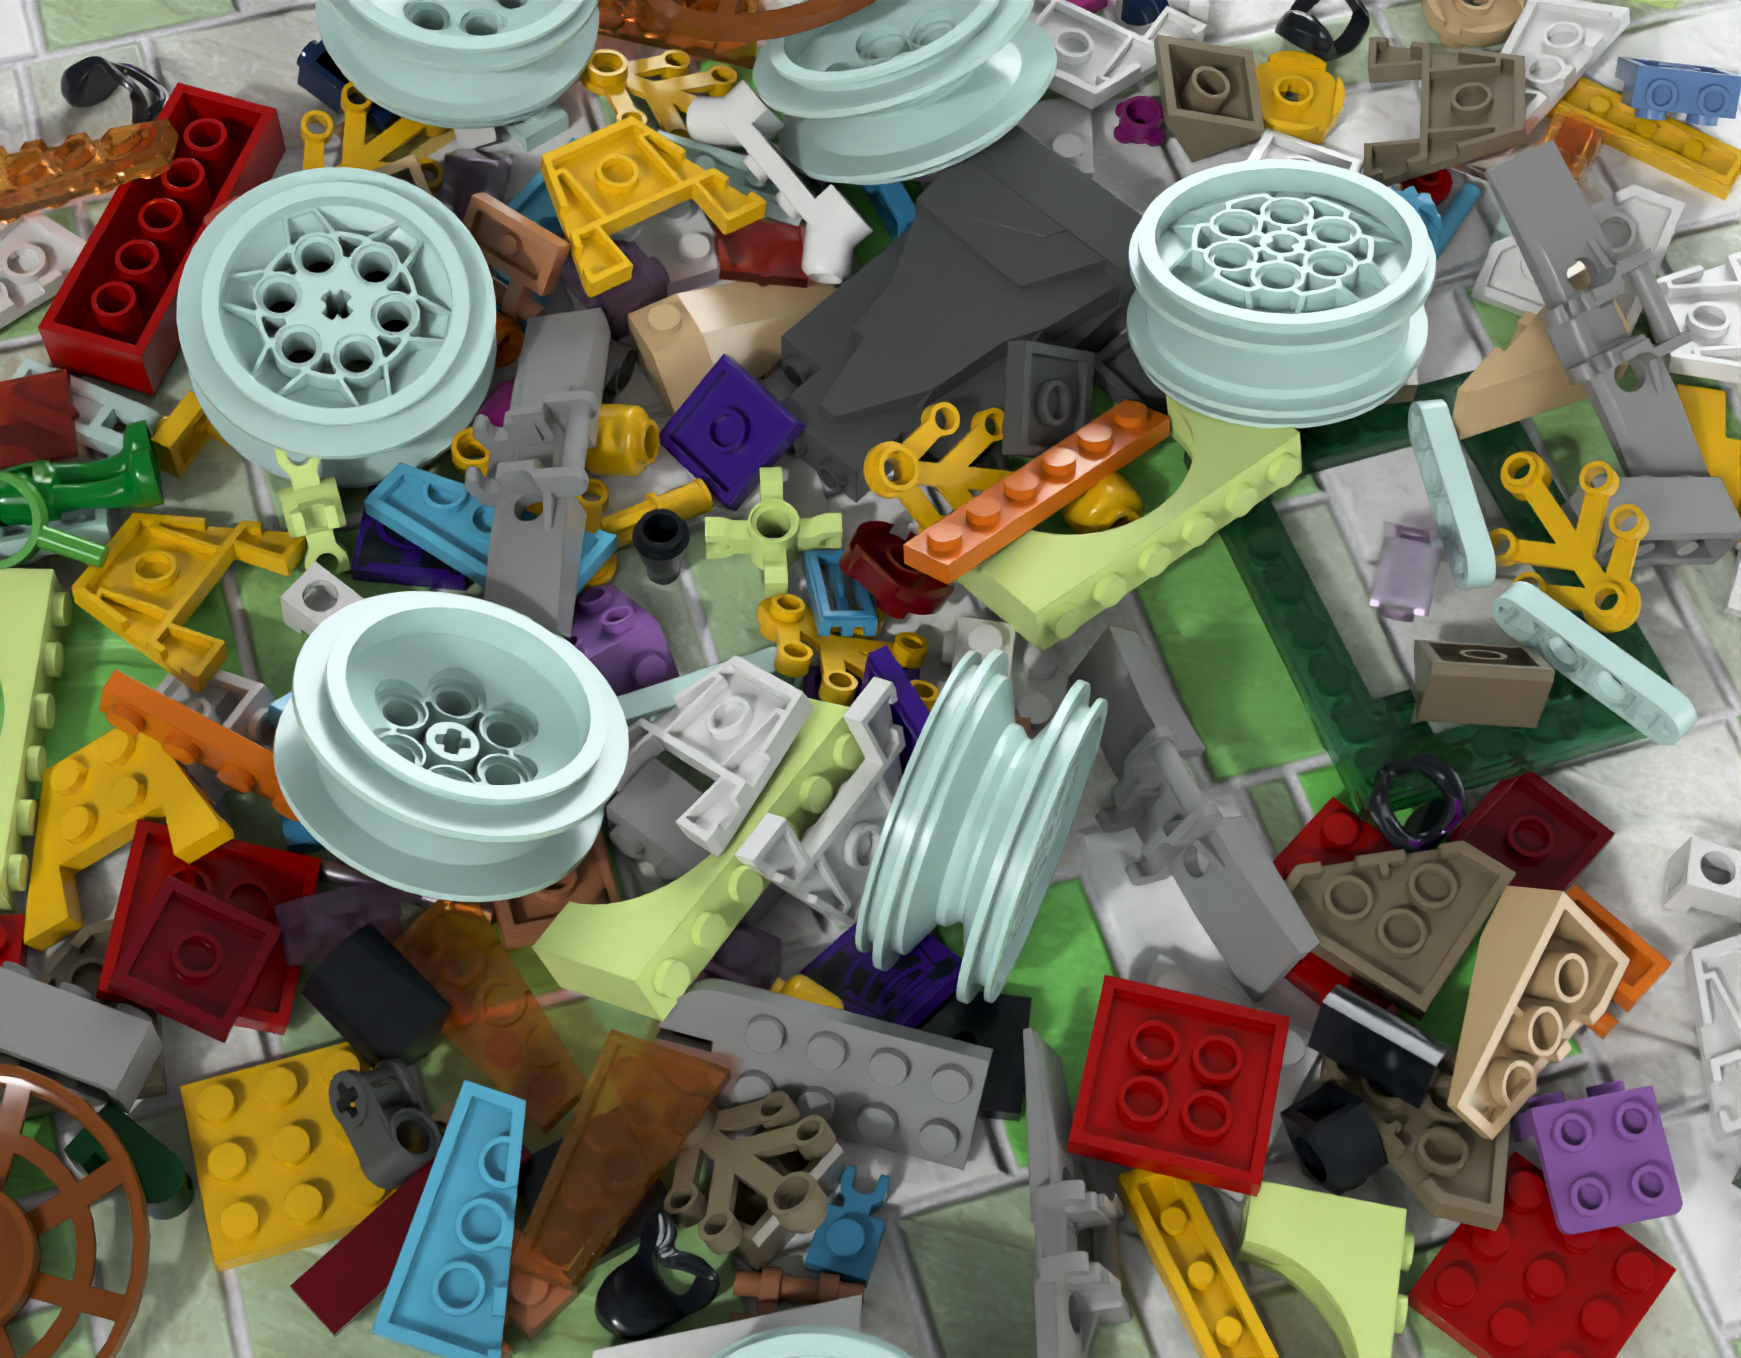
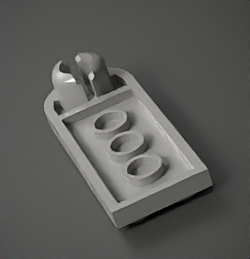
M717 978L694 981L685 993L677 998V1004L664 1021H659L658 1027H661L655 1042L659 1066L666 1078L677 1089L690 1097L702 1098L706 1102L733 1108L759 1101L769 1093L783 1091L789 1095L799 1109L800 1116L798 1122L810 1115H820L825 1119L836 1137L961 1170L965 1168L993 1052L991 1048Z

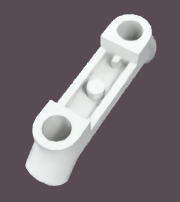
M744 79L724 97L697 96L688 106L686 126L691 138L716 147H744L749 154L742 161L763 184L770 178L780 190L773 197L780 207L794 221L800 216L806 221L801 269L807 277L823 284H841L850 278L854 248L874 231L864 217L832 184L817 196L797 171L790 166L785 157L770 141L785 124Z

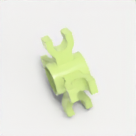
M274 448L278 464L288 473L292 482V486L278 489L290 539L306 536L308 543L304 556L306 571L324 553L336 556L340 573L349 571L351 566L347 551L336 540L333 529L347 526L335 476L319 478L317 471L321 460L319 458L307 457L305 460L297 462L291 460L287 452Z
M759 467L760 503L752 508L748 520L705 517L706 559H723L736 554H749L752 563L764 571L765 598L780 593L788 594L787 569L796 562L799 552L808 550H842V513H824L812 518H799L796 509L783 499L782 467ZM780 534L782 535V537L768 538L765 537V535Z

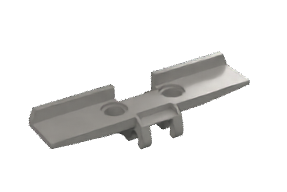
M1553 139L1485 171L1484 174L1547 307V310L1538 314L1571 385L1583 384L1625 476L1678 477L1681 475H1692L1693 477H1710L1677 389L1662 359V356L1693 341L1688 330L1680 332L1648 263L1655 259L1651 249H1646L1619 263L1617 262L1599 222ZM1573 260L1581 261L1584 264L1591 279L1588 288L1584 291L1574 288L1568 280L1567 271ZM1625 273L1628 274L1659 342L1652 345L1649 338L1646 339L1644 334L1631 338L1614 305L1613 299L1625 293L1623 289L1625 285L1621 279V275ZM1625 362L1631 365L1637 378V385L1631 392L1622 390L1617 385L1614 377L1616 367Z
M601 307L528 318L510 410L505 412L503 427L493 425L486 415L479 414L475 416L473 436L490 451L487 475L485 477L478 467L470 466L466 470L464 482L466 490L483 505L495 508L489 543L484 600L526 615L532 621L551 633L562 636L564 639L571 636L587 516L586 511L576 496L583 495L588 489L589 477L584 470L586 453L588 448L596 447L598 418L601 410L611 335L606 316ZM536 502H543V512L540 516L530 521H521L522 513L528 506Z
M1108 626L1069 677L1071 685L1077 680L1090 684L1091 690L1088 707H1091L1100 697L1108 702L1106 720L1099 745L1119 781L1111 790V797L1117 807L1114 809H1103L1095 815V818L1102 831L1106 833L1135 828L1144 844L1141 850L1147 860L1132 862L1125 867L1124 870L1131 883L1135 886H1141L1173 876L1194 915L1253 1003L1261 1002L1299 960L1305 958L1320 942L1246 816L1223 818L1218 807L1215 804H1208L1182 757L1200 756L1205 747L1138 633L1120 626ZM1197 851L1208 860V868L1205 874L1198 865Z
M1033 1028L1023 1029L1030 1213L1031 1222L1034 1223L1037 1273L1034 1277L1037 1358H1091L1090 1344L1097 1324L1115 1325L1128 1323L1132 1320L1131 1306L1122 1296L1118 1223L1126 1220L1125 1205L1116 1193L1097 1194L1094 1191H1090L1081 1172L1080 1156L1066 1152L1073 1120L1061 1058ZM1093 1227L1094 1262L1089 1263V1253L1078 1251L1077 1235H1080V1230Z

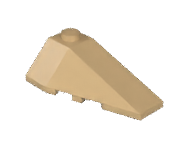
M1578 261L1568 269L1567 276L1571 285L1578 290H1586L1591 279L1584 264ZM1613 299L1627 333L1630 334L1631 328L1615 299ZM1546 305L1538 312V314L1547 310ZM1526 311L1517 321V331L1510 340L1507 349L1503 350L1495 346L1458 388L1452 415L1458 440L1589 398L1582 383L1571 385L1538 314ZM1628 362L1616 367L1614 375L1616 382L1625 373Z
M800 269L676 293L628 314L630 346L637 349L636 362L672 418L724 353L733 357L756 380L759 378L766 380L777 370V363L781 360V336L830 296L837 288L834 284H823L809 279L804 271Z
M1506 885L1480 937L1447 1106L1484 1139L1493 1140L1536 1091V1077L1550 1061L1561 1063L1572 1050L1569 1040L1583 1024L1594 1025L1605 1013L1630 961L1620 948L1564 891Z

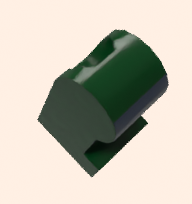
M108 1101L98 1114L116 1132L134 1162L146 1197L148 1216L160 1220L178 1217L189 1207L195 1190L192 1178L185 1171L183 1163L175 1153ZM85 1128L63 1149L75 1168L84 1176L89 1175L110 1161L102 1146Z

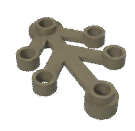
M775 1091L759 1101L722 1111L715 1104L706 1102L702 1098L692 1097L685 1099L668 1112L663 1122L665 1143L672 1154L677 1156L672 1190L664 1200V1209L672 1216L674 1222L679 1227L688 1228L700 1222L698 1235L710 1251L717 1255L726 1254L739 1245L744 1235L743 1226L734 1216L740 1179L767 1199L769 1210L784 1229L795 1231L799 1234L810 1233L816 1230L827 1216L826 1194L809 1173L797 1171L782 1176L761 1161V1159L796 1150L807 1160L820 1159L827 1155L834 1147L836 1142L835 1133L820 1115H810L798 1122L800 1116L799 1109L789 1095L783 1091ZM760 1124L767 1131L734 1141L726 1136L727 1134ZM704 1155L715 1161L708 1200L698 1188Z

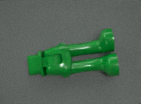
M146 420L127 424L123 434V448L120 453L111 457L77 463H50L49 460H37L36 462L23 463L2 470V472L21 476L38 490L47 508L48 522L59 521L62 514L78 509H143L165 504L159 465ZM0 481V528H6L8 525L31 526L32 513L26 498L14 486Z

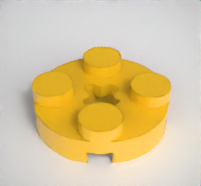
M1300 51L1272 53L1267 62L1261 63L1257 67L1255 62L1265 130L1268 127L1316 145L1321 144L1325 141L1327 133L1336 126L1341 116L1345 100V88L1340 77L1337 76L1335 81L1334 77L1326 71V62L1312 54ZM1287 92L1297 93L1299 102L1284 99Z

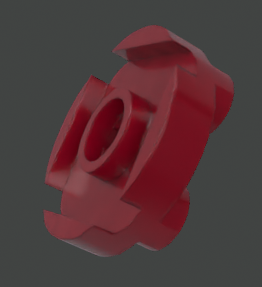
M867 521L860 524L847 543L846 550L840 558L839 566L847 576L857 580L866 590L877 597L876 603L879 609L892 618L905 619L909 612L917 615H931L939 612L953 593L955 585L949 586L904 564L903 544L917 535L910 532L905 540L889 533L894 524L884 521Z

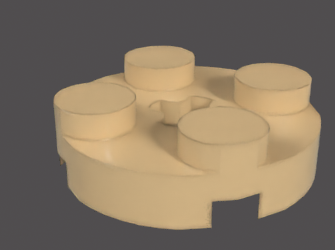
M1421 0V10L1426 22L1438 33V39L1445 47L1451 49H1460L1465 46L1482 47L1507 41L1522 13L1525 0H1472L1474 3L1482 4L1481 6L1469 5L1464 0Z

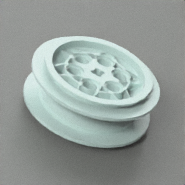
M877 0L840 20L813 30L768 39L756 58L753 68V80L760 98L774 110L785 114L782 120L785 126L779 131V145L785 159L793 169L813 179L855 185H877L905 181L934 173L957 164L987 148L1009 132L1038 102L1051 84L1056 71L1057 53L1051 37L1039 25L1027 20L1035 0Z
M323 167L286 174L264 182L231 202L206 227L192 248L179 283L177 296L179 341L188 366L194 393L204 414L220 436L240 455L256 466L291 481V478L278 464L274 448L287 452L288 457L297 462L303 461L307 457L321 459L317 470L319 478L335 476L338 488H359L378 485L400 462L421 469L451 448L454 436L459 431L471 426L475 420L476 413L484 404L489 393L497 356L496 297L493 280L484 255L469 230L452 211L424 190L396 177L366 169ZM315 262H325L332 265L329 270L322 273H314L307 270L309 265ZM374 271L384 272L389 275L388 278L377 283L368 282L363 279L365 275ZM279 301H288L295 305L291 310L284 313H275L269 310L270 306ZM344 313L349 315L345 319L341 318ZM332 314H335L336 317L333 320L328 318ZM391 320H401L409 325L399 332H390L382 328L386 322ZM299 350H306L314 354L313 358L303 363H293L287 360L289 355ZM359 359L372 364L369 369L359 373L350 372L344 368L347 363Z
M405 591L369 597L352 603L325 619L310 634L299 653L292 678V696L280 716L273 742L275 773L289 807L307 831L329 852L361 873L389 886L421 896L458 902L501 901L525 896L553 885L571 873L590 852L598 836L604 817L605 804L614 794L623 776L629 751L628 727L618 698L604 676L581 651L562 636L551 633L532 621L530 617L510 608L470 596L434 591Z

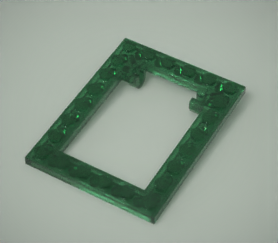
M1473 371L1420 384L1417 387L1414 401L1381 404L1366 413L1341 422L1316 427L1294 428L1300 432L1302 473L1297 477L1411 447L1408 413L1412 402L1443 399L1449 408L1452 418L1457 390ZM1520 421L1462 439L1461 441L1514 535L1521 540L1556 544L1529 502L1516 499L1501 482V468L1509 456L1520 451H1531L1539 455ZM1185 450L1183 462L1189 471L1192 460ZM1530 465L1521 467L1515 474L1514 479L1525 477L1529 472ZM1552 478L1548 489L1561 507L1566 500ZM1269 496L1256 504L1246 515L1237 517L1218 531L1362 822L1372 819L1368 811V800L1374 788L1376 772L1385 763L1399 761L1420 753H1433L1445 760L1454 769L1462 781L1465 792L1648 738L1555 668H1553L1555 670L1554 681L1548 695L1550 700L1546 701L1536 728L1466 724L1434 734L1427 721L1412 724L1411 718L1416 705V699L1411 689L1372 699ZM1532 566L1535 572L1549 585L1585 588L1575 571ZM1611 594L1607 596L1601 603V610L1613 608L1617 603L1618 595ZM1570 611L1587 623L1582 612ZM1636 621L1629 628L1619 632L1604 633L1598 631L1674 686ZM1612 675V677H1613L1618 683L1621 684V682H1620L1619 680H1617V679ZM1418 771L1395 777L1392 780L1388 794L1393 812L1444 798L1441 790Z

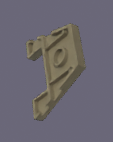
M1369 37L1368 74L1370 84L1422 79L1419 139L1364 143L1363 175L1388 187L1526 144L1525 56L1460 48L1458 55L1432 52L1431 44L1412 41L1410 48L1389 46L1388 38Z

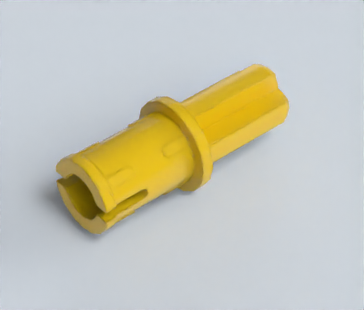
M696 478L688 484L658 496L653 492L646 494L644 502L604 517L600 522L601 530L617 535L618 548L633 543V529L645 513L654 509H668L686 521L703 513L712 512V497L704 481L701 478Z

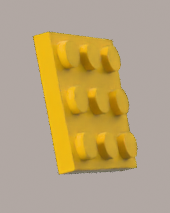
M348 1042L180 1086L214 1264L219 1272L343 1238L397 1190H386L377 1187L367 1179L362 1172L359 1159L341 1123L334 1116L329 1103L328 1091L330 1081L335 1074L347 1069L357 1070L359 1073L373 1069ZM355 1102L350 1103V1106L356 1107Z

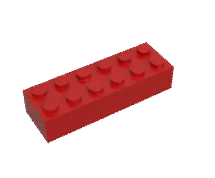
M180 82L177 83L38 326L53 367L155 395L181 347L177 328L179 283L192 248L207 227L203 221L204 216L235 196H241L247 191L271 180L286 152L276 108Z

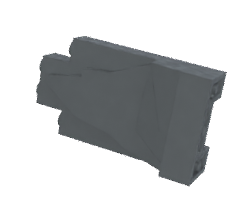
M1015 125L1004 136L977 154L945 168L917 197L916 216L912 226L781 336V369H783L786 377L795 386L799 387L781 403L806 425L785 453L793 459L801 458L817 471L819 478L828 488L835 492L842 491L857 503L871 490L866 483L863 471L864 461L868 452L874 446L887 441L901 444L921 425V415L926 407L940 402H949L959 412V428L952 435L938 438L918 460L938 463L971 430V420L977 412L989 408H998L1004 412L1006 390L1005 366L1007 363L1008 341L1027 340L1095 352L1096 354L1127 328L1128 305L1136 289L1129 270V246L1133 232L1143 216L1018 125ZM937 411L935 416L936 424L939 428L944 429L946 425L945 417L940 411ZM987 417L985 427L988 433L993 435L995 424L990 417ZM1002 440L991 443L969 467H974ZM887 461L884 464L886 476L893 471L892 465Z

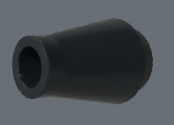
M668 509L651 510L645 513L636 523L632 533V540L646 567L649 579L656 584L667 585L677 580L680 575V565L690 540V531L685 521L675 512Z

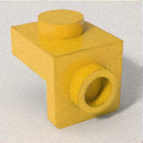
M191 390L188 391L171 414H167L159 420L151 438L160 469L177 478L182 476L210 438L231 447L214 429L204 414L195 393Z

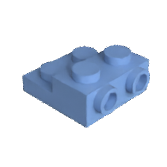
M1618 57L1615 77L1624 81L1621 103L1635 108L1634 117L1664 121L1666 120L1667 112L1687 114L1686 123L1704 126H1717L1719 117L1735 119L1741 91V76L1716 67Z

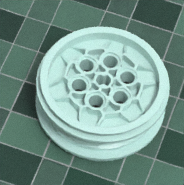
M316 0L315 3L317 26L324 46L349 82L351 81L357 90L377 105L396 115L415 122L443 128L481 129L496 127L519 121L543 110L563 95L582 74L592 57L599 29V0Z
M1288 159L1251 160L1220 165L1190 175L1163 191L1149 205L1133 232L1129 246L1128 262L1130 275L1136 289L1131 296L1127 310L1126 327L1128 339L1142 369L1150 380L1166 395L1191 410L1225 422L1259 428L1289 426L1293 428H1308L1337 423L1366 413L1395 395L1414 372L1423 357L1428 339V318L1423 303L1431 292L1436 273V254L1433 243L1428 236L1425 224L1416 210L1395 191L1365 175L1333 165Z
M999 649L992 650L983 661L979 652L974 650L967 652L958 662L941 690L916 742L885 821L863 892L855 934L856 949L862 953H868L873 949V966L885 972L894 966L901 954H909L938 924L948 927L957 922L963 923L964 956L958 976L956 998L965 1004H969L975 998L982 986L985 987L984 1000L993 1003L1005 987L1022 953L1058 867L1080 807L1100 744L1108 707L1107 700L1101 697L1091 707H1088L1091 690L1090 684L1077 680L1066 694L1054 718L1033 740L1029 739L1024 727L1015 723L1012 679L1008 677L1009 657L1006 652Z

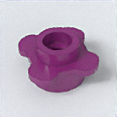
M1134 96L1116 106L1115 114L1119 118V125L1114 128L1113 135L1118 142L1123 144L1130 142L1135 144L1146 143L1152 147L1163 143L1165 133L1161 130V122L1164 121L1163 109L1156 100L1147 96Z

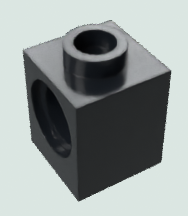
M1331 1081L1280 1112L1303 1175L1335 1195L1340 1196L1346 1191L1358 1188L1365 1183L1370 1175L1389 1164L1366 1101Z

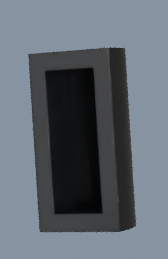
M371 922L359 928L339 943L317 966L302 991V995L373 1069L377 1063L389 1058L400 1059L407 1066H410L427 1057L453 1008Z
M1337 984L1323 1000L1307 1045L1417 1109L1421 1107L1445 1070L1453 1050V1046L1341 984Z

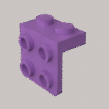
M613 584L593 586L584 590L577 597L574 606L571 636L566 640L581 651L596 666L617 697L680 677L658 620Z
M1623 1080L1613 1081L1586 1088L1588 1098L1567 1102L1564 1092L1544 1094L1529 1098L1526 1101L1528 1110L1511 1118L1510 1125L1515 1142L1535 1139L1556 1226L1561 1233L1565 1235L1579 1234L1677 1214L1681 1210L1683 1201L1652 1085L1626 1090Z

